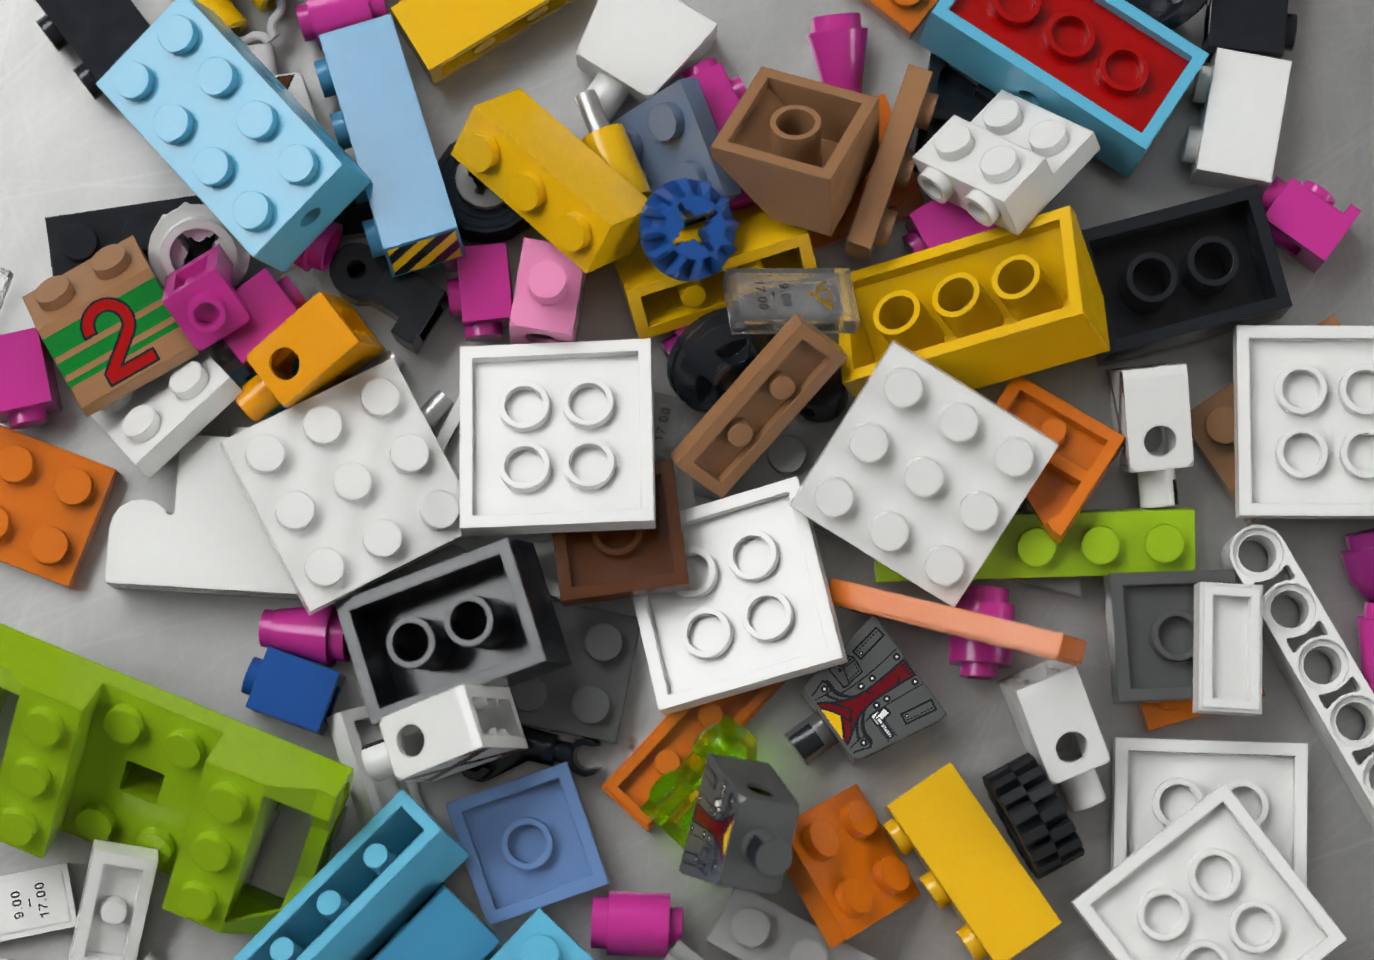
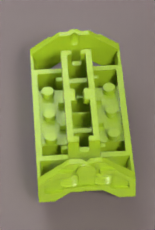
M0 623V712L8 691L19 695L0 767V842L41 859L46 855L62 830L92 843L94 839L158 849L159 861L157 870L171 875L162 909L217 932L257 935L326 866L332 849V844L329 841H334L347 811L345 804L354 782L353 768ZM282 804L308 813L311 817V826L285 899L249 884L262 841L279 815Z

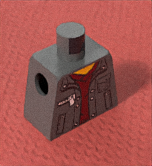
M873 616L844 644L848 662L818 671L800 690V695L813 711V714L784 735L806 765L836 744L853 765L935 725L947 713L878 619Z
M708 753L679 868L682 874L718 886L777 894L781 888L784 872L790 867L792 862L791 844L799 817V803L769 763Z

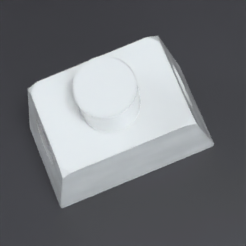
M598 0L578 46L576 60L577 67L594 78L587 90L594 89L609 124L626 98L639 105L679 79H683L682 72L698 63L716 42L717 23L679 0Z
M1049 659L999 680L998 684L1027 752L1033 755L1052 785L1060 784L1070 811H1081L1104 801L1106 795L1095 768L1111 761L1110 755L1076 666ZM1070 732L1071 743L1065 751L1057 753L1056 744L1059 738L1065 733Z

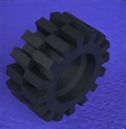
M1029 752L982 777L989 798L996 807V812L1004 823L1011 840L1013 839L1022 858L1024 857L1028 868L1037 879L1043 878L1085 854L1082 841L1076 833L1073 821L1066 813L1067 810L1063 802L1059 800L1051 781H1048L1042 767L1038 765L1036 759Z

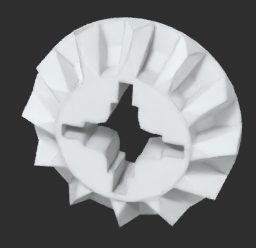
M184 202L168 214H162L150 236L148 246L150 266L163 286H165L166 276L181 268L185 262L189 250V245L184 240L185 236L200 242L206 237L210 238L214 233L216 234L211 249L220 244L232 261L231 286L233 288L242 281L247 272L250 253L205 204H189L187 202Z

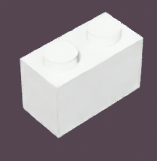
M1223 48L1216 49L1208 66L1203 65L1194 80L1192 102L1202 104L1198 126L1188 125L1182 147L1181 162L1191 163L1188 182L1228 190H1237L1257 184L1262 196L1272 182L1292 61Z

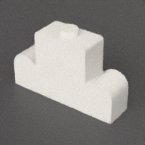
M249 427L230 428L229 437ZM196 435L179 451L175 511L173 514H170L154 501L138 499L131 500L120 506L112 516L108 536L105 583L114 589L300 600L220 447L221 441L228 437ZM368 586L365 587V588H363V589H361V590H359V591H357V592H355V593H353V594H351V595H349V596H347V597H345V598H343V599H346V598H349V597H351V596H354V595H357V594H359V593H362V592H364V591H367V590H368Z

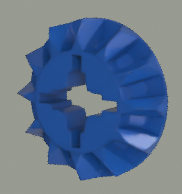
M687 177L670 181L657 188L647 199L639 221L641 244L650 262L663 274L680 281H698L722 271L723 265L737 250L734 246L735 232L740 225L733 218L729 208L730 198L720 195L711 187V182L687 179ZM682 213L688 219L696 216H706L707 219L703 221L704 225L698 231V235L702 240L700 244L695 239L676 244L673 243L680 236L679 232L685 226L684 221L680 217Z

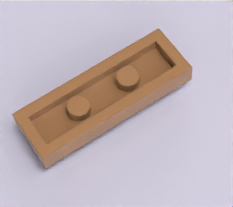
M911 64L908 65L846 241L845 254L869 262L874 245L887 247L898 215L897 211L888 209L895 186L907 189L916 165L913 160L916 152L908 150L915 128L928 130L939 98L938 94L929 92L932 71Z
M795 312L670 454L675 466L723 499L846 361L848 356L843 348Z

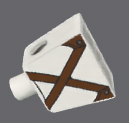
M1163 363L1106 369L1113 430L1126 437L1124 446L1117 455L1119 470L1129 473L1137 472L1140 508L1178 505L1175 468L1191 467L1194 464L1187 364ZM1156 426L1162 436L1161 445L1156 451L1149 453L1145 448L1144 439L1147 432Z
M462 684L382 717L379 726L383 738L364 745L361 755L368 775L375 782L394 775L399 781L430 782L528 749V745L509 687Z

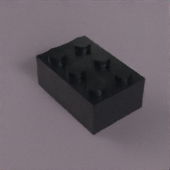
M1257 184L1081 230L1104 296L1110 351L1096 354L1099 367L1233 331L1236 325H1259L1278 320L1293 306Z
M507 537L334 603L371 725L379 726L382 717L462 684L511 687L572 664L534 543Z

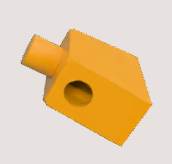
M319 291L248 353L246 359L257 374L240 387L243 392L235 400L245 414L255 423H258L280 404L285 408H290L342 383L384 351L385 347L348 300ZM299 358V370L294 376L292 367L295 360Z

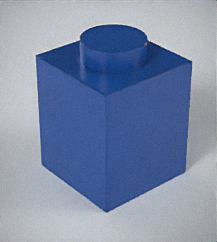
M268 646L263 659L258 657L252 659L247 669L241 692L249 695L245 706L248 709L324 737L328 728L326 718L332 716L346 676L341 672Z

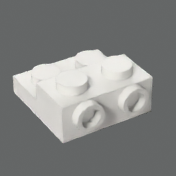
M1001 90L971 122L953 115L913 156V160L920 173L917 178L918 183L933 200L942 204L949 201L967 210L979 223L985 226L995 224L1018 236L1100 150V146L1093 131L1005 90Z

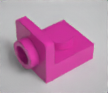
M220 244L166 276L162 302L197 350H204L250 320V311L231 286L233 263Z

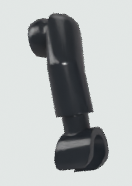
M522 726L528 749L461 771V773L469 780L484 782L526 761L554 766L555 762L564 763L569 761L571 770L579 776L588 777L598 773L603 767L585 768L578 762L577 751L582 745L597 747L602 744L599 740L587 737L576 740L574 743L560 740V735Z

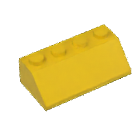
M1070 205L1037 215L1018 236L1001 227H997L834 277L839 345L848 356L841 365L842 384L855 399L892 340L900 343L973 390L1110 351L1104 296L1076 214Z

